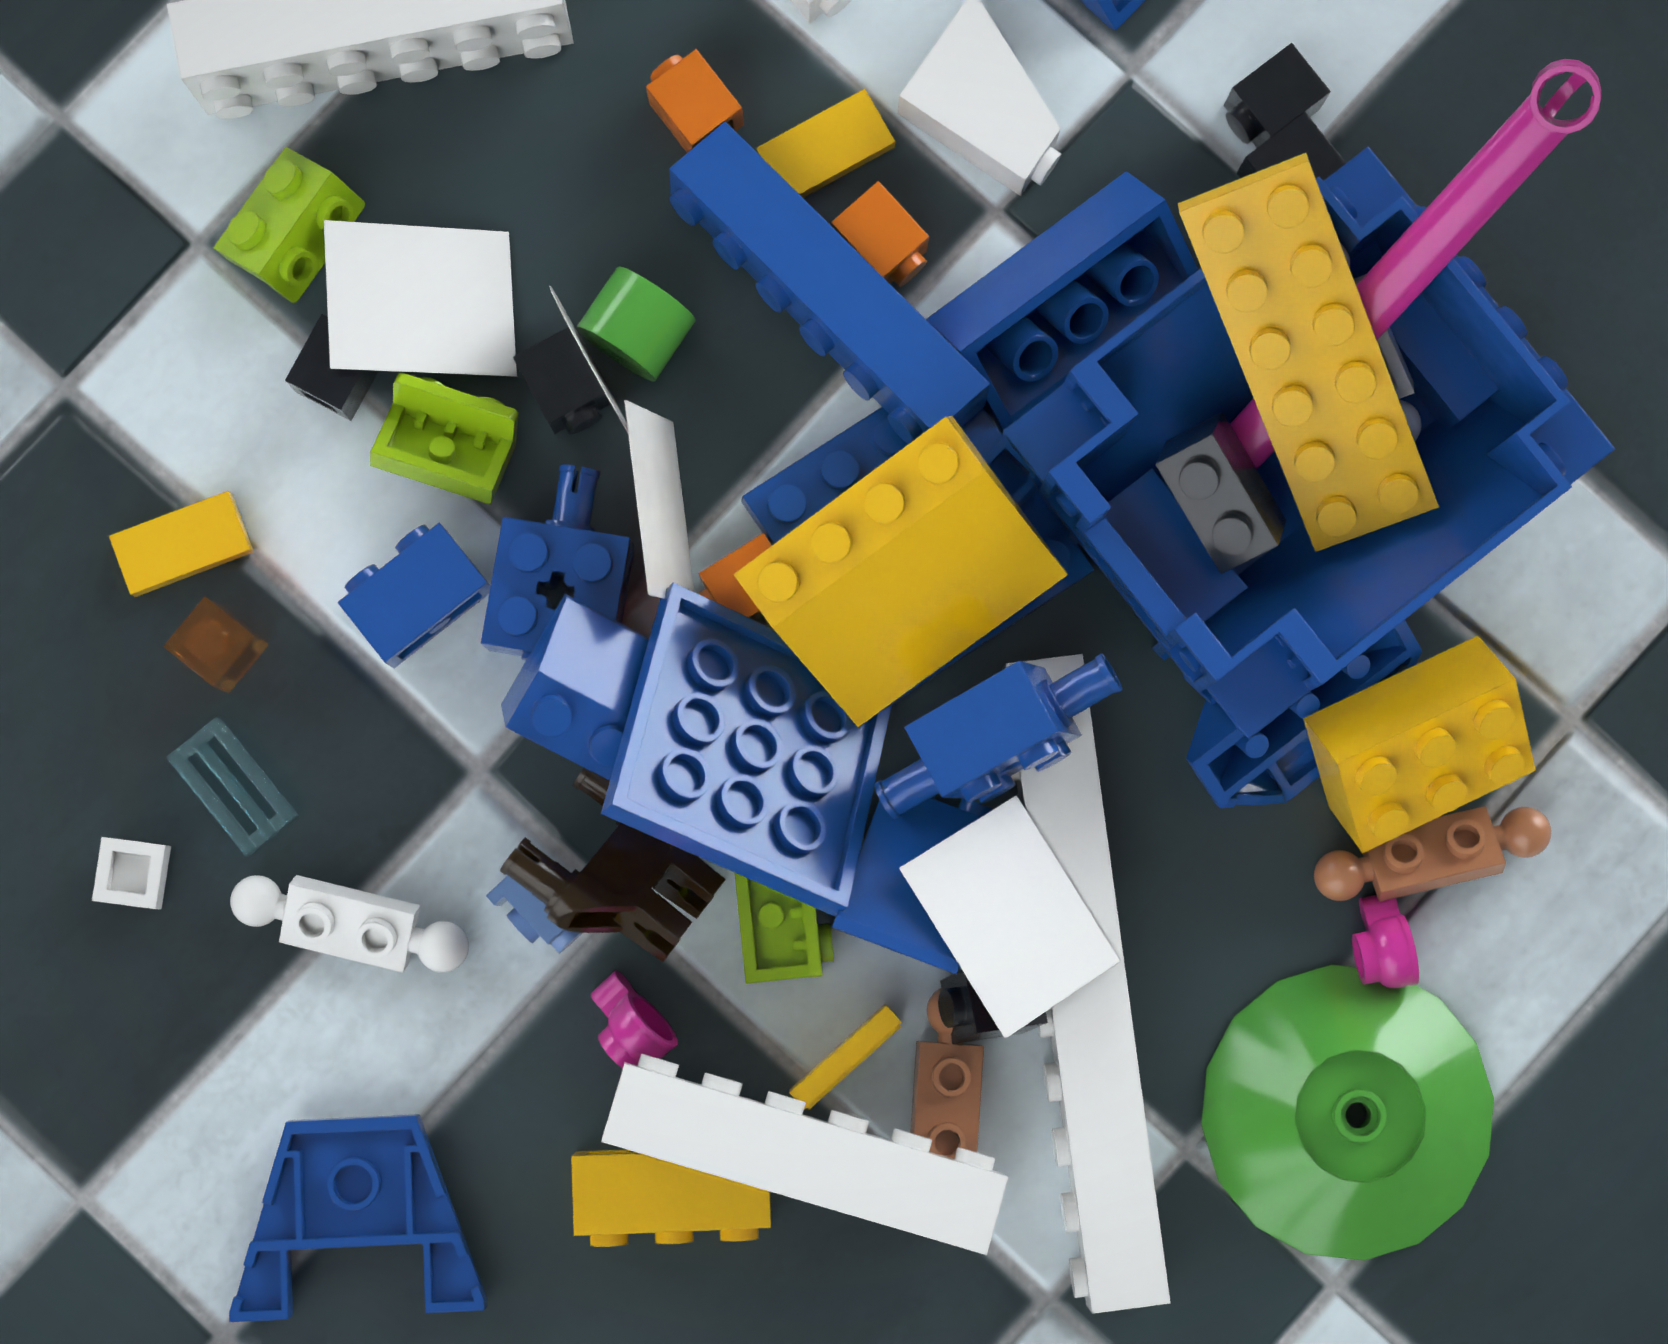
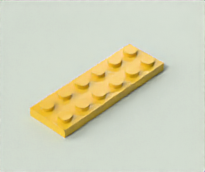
M1307 154L1298 155L1178 203L1179 214L1315 552L1439 508Z

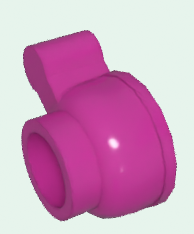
M1377 895L1359 898L1360 913L1366 932L1352 935V949L1355 965L1362 984L1379 982L1387 988L1418 985L1419 965L1416 947L1409 924L1405 916L1399 912L1396 898L1379 902Z
M615 970L590 993L593 1001L608 1018V1026L598 1034V1040L608 1056L622 1069L624 1062L638 1066L641 1054L662 1059L678 1046V1039L668 1021L649 1001L635 992L627 978L619 971Z

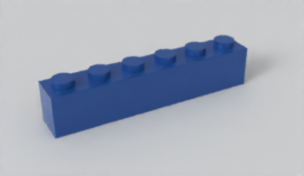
M726 121L669 168L671 194L669 201L676 213L690 226H695L699 223L714 238L712 244L719 256L733 269H738L742 266L757 281L755 284L756 289L767 305L778 313L785 309L801 325L799 327L800 334L810 348L823 357L829 353L845 369L843 376L853 391L867 401L873 397L889 413L887 416L889 424L906 443H911L946 416H953L959 426L962 427L985 406L990 383Z

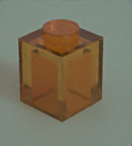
M204 596L163 647L211 686L230 693L268 647L269 643L222 605Z

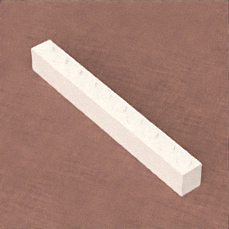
M1083 654L1023 661L1044 667L1052 682L1084 665ZM1006 663L1002 670L1014 663ZM1089 707L1072 717L1082 736L1067 744L1072 752L1068 757L1042 771L1037 772L1035 767L1028 770L1022 769L1011 777L1013 781H1017L1019 800L1120 960L1119 963L1047 1010L1048 1023L1038 1027L1040 1038L1051 1037L1054 1062L1043 1064L1044 1081L1048 1102L1059 1101L1063 1126L1052 1128L1055 1161L1057 1167L1068 1166L1071 1192L1060 1194L1064 1228L1066 1233L1077 1232L1080 1257L1069 1258L1074 1298L1085 1297L1087 1307L1094 1314L1171 1303Z

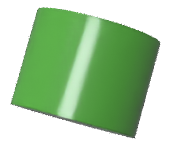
M617 266L576 326V329L586 340L608 357L633 373L655 382L696 322V319L687 308L660 287L627 268Z

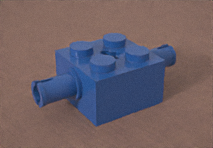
M568 464L559 466L560 475L552 520L539 523L509 517L502 518L481 644L489 651L522 656L521 659L526 661L556 610L553 609L551 602L544 596L546 589H555L557 582L560 580H564L568 589L575 593L574 599L622 623L635 547L630 537L595 532V529L590 527L596 485L600 477L599 471L581 466L578 490L575 492L578 470H575L576 466Z
M1103 654L1095 656L1094 660L1055 682H1052L1044 667L1017 661L904 727L921 759L885 780H880L874 784L880 802L893 819H897L906 811L938 793L945 798H965L967 803L979 799L980 803H985L1002 795L1015 786L1011 777L1022 769L1028 770L1033 767L1039 772L1068 757L1072 752L1067 744L1082 736L1072 717L1111 694L1122 691L1123 688L1119 678Z

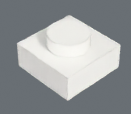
M102 837L92 901L162 909L171 846Z

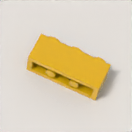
M627 1149L576 1151L571 1156L574 1236L590 1235V1246L610 1247L629 1244V1234L655 1233V1243L657 1244L689 1243L694 1241V1231L720 1230V1241H749L759 1239V1228H771L770 1191Z

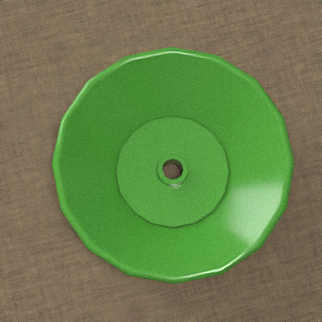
M1331 964L1276 981L1232 1018L1206 1068L1201 1127L1218 1182L1255 1227L1306 1255L1364 1261L1419 1244L1464 1206L1489 1157L1494 1097L1476 1041L1439 997L1417 985L1401 988H1387L1379 982L1363 985L1356 967ZM1358 1102L1365 1107L1367 1115L1365 1121L1360 1126L1352 1127L1346 1120V1111L1351 1104Z

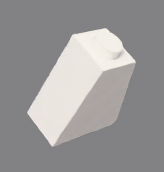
M966 0L899 95L897 114L1021 196L1032 180L1041 186L1060 159L1061 153L1055 150L1054 147L1056 146L1061 128L980 0Z

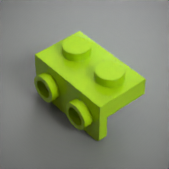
M285 147L276 161L266 171L265 176L238 214L231 220L227 229L213 248L230 262L264 281L288 301L296 303L325 264L324 220L354 222L364 209L365 202L333 172Z
M398 373L393 383L392 406L370 451V466L491 505L516 447L519 413L516 409L507 407L502 402L491 397H476L445 387L442 383L432 378H417L405 373Z
M734 872L745 983L823 976L821 963L834 962L830 923L817 924L816 908Z

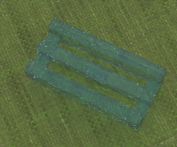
M215 717L166 757L245 856L250 857L260 849L259 846L267 840L270 841L280 833V829L287 824H291L299 817L221 718ZM213 737H216L277 813L270 820L207 743ZM198 753L258 828L250 836L187 759L192 754Z

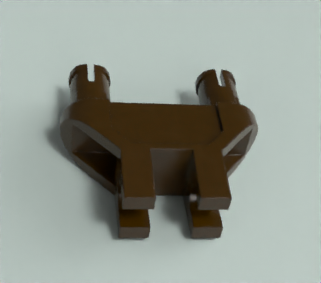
M583 768L572 786L582 790L603 806L610 781ZM618 821L616 822L618 827L580 872L575 869L571 873L531 844V841L526 837L502 865L500 872L510 876L547 905L544 909L548 913L547 919L559 928L580 933L620 932L662 962L665 961L679 943L683 934L692 924V921L658 893L697 919L726 880L698 856Z

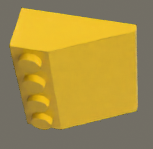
M946 416L733 575L775 632L856 726L859 727L1062 580L1068 573L954 417Z

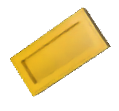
M864 88L758 146L756 152L804 198L895 148L896 142Z
M229 491L109 535L129 593L134 597L254 553L234 496Z
M884 1004L790 1088L789 1093L794 1099L806 1102L804 1110L806 1108L810 1110L901 1028L900 1024L902 1022Z

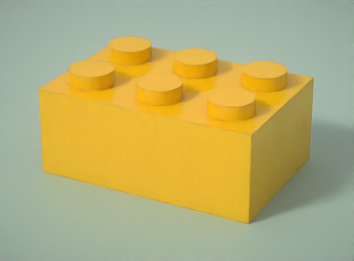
M1478 635L1303 718L1328 806L1362 853L1536 771L1516 678Z

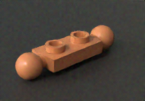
M1486 806L1440 816L1363 853L1364 857L1358 858L1345 850L1328 852L1318 860L1315 866L1314 881L1320 893L1334 901L1352 899L1362 890L1364 883L1371 881L1379 902L1501 874L1506 865L1502 853L1503 850H1507L1517 857H1534L1543 852L1548 846L1551 839V826L1543 813L1531 807H1518L1511 810L1503 817L1500 825L1497 826L1492 825Z
M940 988L933 993L927 1004V1018L932 1028L938 1032L937 1042L916 1041L910 1133L932 1139L929 1152L954 1159L957 1147L977 1152L984 1046L963 1043L952 1044L951 1033L953 1027L947 1028L943 1024L939 1013L938 998L942 990Z

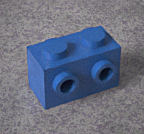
M440 522L430 530L426 525H421L408 533L395 546L399 553L396 557L380 569L375 564H372L357 573L344 587L348 594L337 602L384 663L394 669L489 595L491 585Z

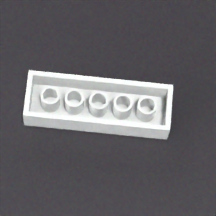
M184 0L167 4L180 78L207 115L216 114L218 118L223 119L246 116L253 112V106L277 102L278 105L285 107L304 105L312 102L315 99V94L339 90L340 93L348 95L361 94L375 89L377 86L376 82L400 77L402 81L410 83L427 81L436 77L438 70L461 65L466 70H484L496 66L500 62V58L524 53L527 58H545L560 52L563 45L574 44L565 0Z

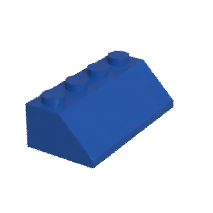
M1126 171L926 320L990 383L986 404L983 408L1003 433L1005 428L1065 382L1070 369L1198 271V268L1166 200Z
M564 594L501 703L505 727L610 781L649 638Z

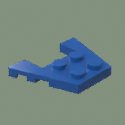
M420 1114L286 1121L262 1200L264 1204L253 1241L249 1244L243 1264L245 1268L241 1282L229 1311V1322L288 1320L293 1317L291 1250L422 1244L425 1313L484 1311L487 1308V1296Z

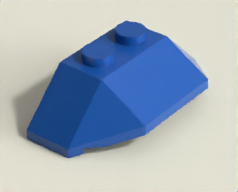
M1402 621L1327 682L1309 691L1250 739L1234 726L1231 719L1218 703L1212 706L1205 700L1186 760L1213 802L1219 808H1231L1235 805L1255 806L1287 803L1320 777L1303 718L1410 668V666L1416 665L1422 649L1406 621Z

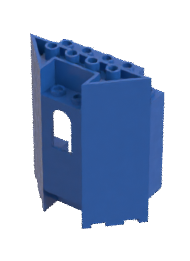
M1369 146L1324 181L1320 176L1316 178L1338 239L1349 254L1350 271L1353 279L1367 274L1427 208L1425 206L1420 207L1414 203ZM1456 255L1390 326L1414 381L1415 393L1399 400L1413 405L1420 415L1421 431L1415 443L1439 508L1315 552L1274 451L1257 471L1286 519L1279 544L1220 574L1155 465L1167 440L1220 412L1224 413L1230 424L1253 399L1202 268L1070 369L1065 382L1003 430L1012 448L1017 451L1033 471L1029 474V477L1047 508L1051 512L1054 511L1068 528L1069 540L1074 546L1081 545L1158 641L1151 649L1164 661L1171 657L1183 672L1182 676L1185 681L1212 706L1218 703L1231 719L1234 726L1248 739L1262 730L1309 691L1323 685L1572 488L1571 484L1615 450L1610 441L1566 389L1568 380L1562 369L1548 356L1540 357L1525 339L1527 330L1522 320L1509 307L1498 306L1484 288L1486 286V279L1483 273L1466 256L1460 257Z

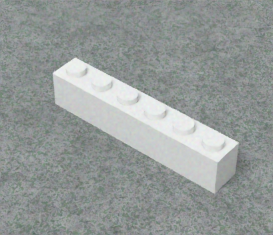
M641 1054L638 1066L624 1062L601 1142L987 1255L1009 1178L1000 1172L992 1170L995 1158L957 1147L954 1159L929 1152L932 1139L895 1128L892 1139H884L866 1133L869 1124L868 1120L831 1110L828 1122L803 1115L806 1102L770 1091L767 1093L765 1103L739 1096L742 1083L717 1075L704 1073L701 1084L676 1077L679 1068L678 1064L649 1055Z

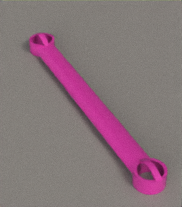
M1561 59L1551 62L1540 70L1533 81L1531 94L1356 285L1376 340L1383 335L1569 133L1580 131L1593 121L1599 111L1602 90L1599 78L1590 66L1579 60ZM1572 72L1573 74L1542 108L1539 100L1545 83L1556 75ZM1587 81L1591 85L1594 95L1591 96L1588 110L1578 118L1571 120L1555 119L1554 116L1564 103ZM1253 398L1230 425L1255 468L1258 469L1275 450Z

